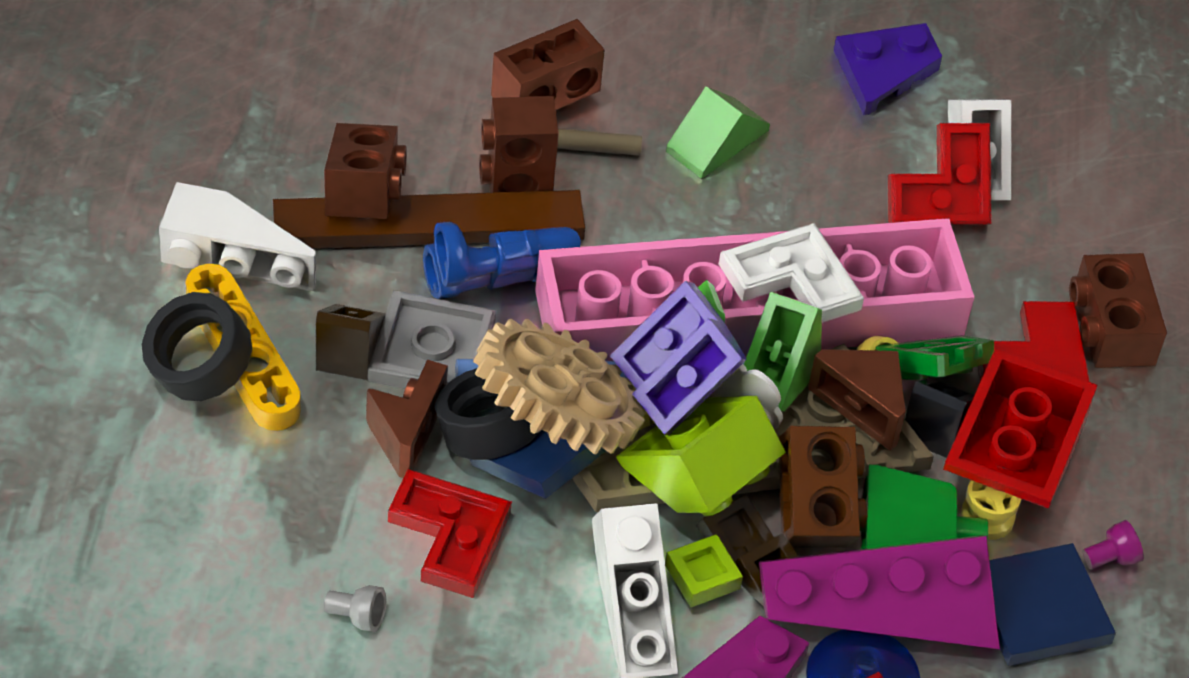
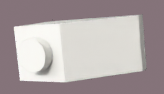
M948 100V123H990L991 201L1011 200V100Z

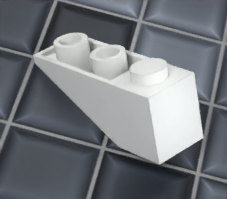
M176 182L159 226L161 262L174 264L182 268H196L204 264H217L226 268L234 278H247L268 282L286 288L294 287L310 291L315 290L316 251L227 191Z
M658 504L601 509L592 518L598 576L620 678H650L677 675L678 667Z

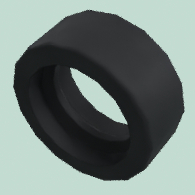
M191 292L172 299L156 312L148 323L142 340L143 362L152 376L168 392L182 400L204 401L220 396L235 385L247 369L252 353L251 333L241 317L226 301L211 293ZM209 322L219 323L222 326L223 334L219 347L209 360L199 367L187 371H176L173 369L172 357L175 347L186 333L196 326Z
M477 368L452 379L439 392L434 407L447 448L459 457L472 460L502 457L528 445L541 432L539 431L535 434L530 432L531 423L524 419L518 421L511 419L514 410L510 407L485 417L470 418L481 411L501 407L494 403L498 394L483 390L482 387L486 380L475 375Z

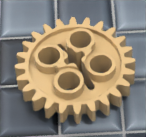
M508 319L506 325L497 322L492 330L488 329L477 349L473 362L478 365L475 375L486 380L482 387L483 390L498 394L494 402L497 406L510 407L514 410L511 419L514 421L523 419L531 423L530 432L534 434L541 430L548 432L549 438L554 444H557L560 438L567 440L570 447L575 451H578L581 444H584L593 454H597L601 447L612 454L617 446L625 449L629 442L633 441L645 421L643 416L646 411L632 395L634 392L632 383L628 378L620 376L622 373L617 365H609L605 361L608 355L606 352L596 353L589 349L590 344L586 339L579 343L573 341L568 330H564L559 335L545 322L541 329H538L529 319H525L522 325L513 319Z

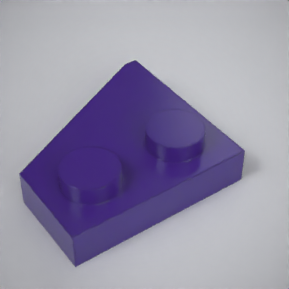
M926 23L836 36L835 55L863 115H870L875 112L878 102L891 93L898 97L909 90L914 82L924 80L940 69L942 54Z

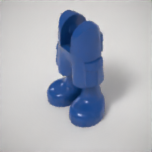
M440 222L435 225L434 244L425 245L423 251L426 283L434 298L446 299L485 286L492 290L531 280L536 282L539 250L580 247V236L575 230L568 227L499 232L489 235V246L475 248L466 244L463 232L457 224Z

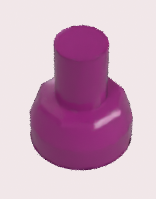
M1127 520L1114 524L1108 529L1106 540L1082 550L1084 560L1091 570L1114 560L1120 565H1134L1144 560L1143 548L1139 537Z

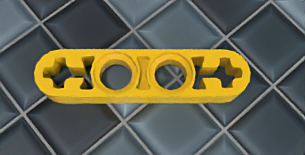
M204 264L192 269L187 275L185 282L186 294L191 292L210 293L205 287H210L213 292L219 291V298L226 301L241 317L251 333L252 353L250 358H260L268 363L265 369L258 372H248L245 370L234 385L252 418L259 426L267 430L279 431L291 427L300 416L301 394L299 387L234 277L226 268L217 264ZM209 322L199 325L215 352L219 347L223 334L217 328L220 324ZM271 386V393L276 402L285 405L277 407L275 403L267 402L266 389Z

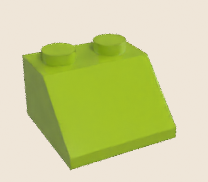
M734 396L707 398L670 435H664L656 425L617 455L616 458L626 471L677 513H702L703 516H711L726 509L733 501L731 496L743 486L754 484L766 477L770 472L769 465L786 452L758 397Z

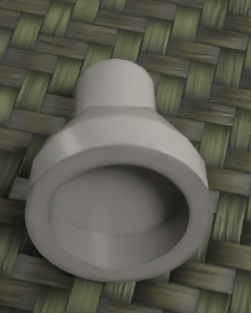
M372 585L355 590L354 594L329 590L325 597L324 610L326 613L349 616L352 624L361 630L377 632L385 615L386 593L383 587Z

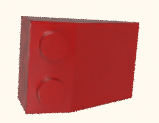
M995 348L945 461L943 470L1049 509L1085 426L1098 385Z

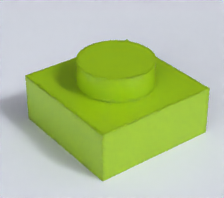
M717 534L667 552L665 566L690 608L741 589L743 576Z

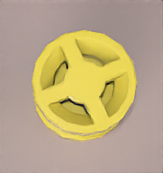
M970 480L960 515L963 517L987 519V540H997L1011 532L1016 519V512L1022 499Z

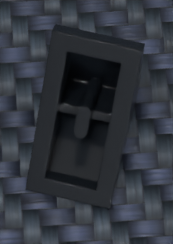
M932 377L916 381L911 393L905 420L929 451L947 458L974 394Z

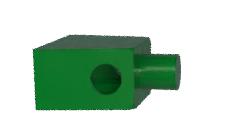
M869 464L861 498H864L866 501L867 519L865 530L860 532V550L981 535L987 536L988 539L987 519L957 516V488L952 483Z

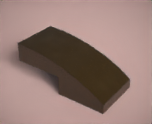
M747 494L732 501L723 511L703 517L696 525L704 538L715 534L718 535L743 576L741 585L763 606L759 562L799 557L784 533L776 537L773 536Z

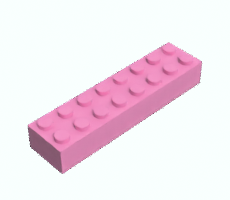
M949 218L819 228V231L864 297L862 310L822 323L821 350L832 349L841 344H845L847 348L858 347L865 339L873 336L889 337L898 343L965 335L975 297ZM787 231L539 250L535 292L542 325L544 322L548 323L553 331L559 335L564 330H568L572 340L577 343L586 339L590 344L589 349L596 353L606 352L608 355L605 361H613L610 355L684 281L695 283L699 287L707 279L715 287L725 313L726 326L736 339L744 355L747 356L769 294L742 302L719 266L720 252ZM790 287L774 292L798 301Z

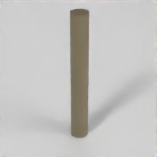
M558 129L557 149L641 155L642 136Z

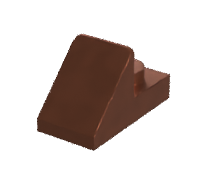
M427 359L419 378L409 379L403 398L376 389L367 390V423L397 475L401 478H404L407 469L414 471L438 417L434 405L439 392L447 385L448 365Z

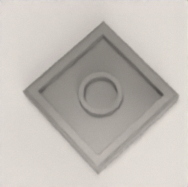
M393 290L368 368V382L405 389L410 378H419L428 359L448 365V384L452 379L456 378V359L475 358L477 349L488 329L492 330L495 325L496 310Z

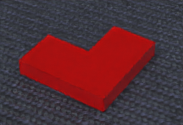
M990 123L938 124L937 174H889L888 223L949 218L951 225H990Z
M1023 301L1020 317L1025 341H994V350L997 348L1089 381L1074 302ZM988 363L978 366L980 382Z
M407 469L388 509V522L436 537L421 569L420 582L474 598L511 514L512 501Z

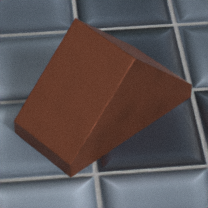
M825 349L819 351L814 357L808 390L891 451L898 444L906 412L898 351Z

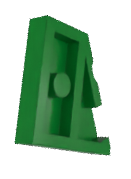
M961 335L876 346V351H898L901 379L920 380L930 378V376L944 377L951 374L973 372L974 367L989 363L994 352V340Z

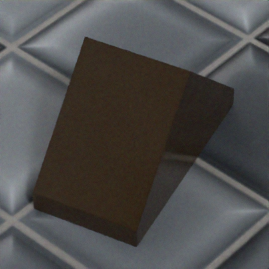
M334 304L317 311L316 371L368 381V368L386 313Z

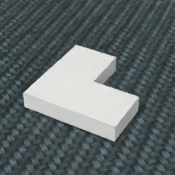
M815 223L720 252L719 266L742 302L769 294L770 291L775 292L790 287L798 301L822 309V323L862 310L864 297Z

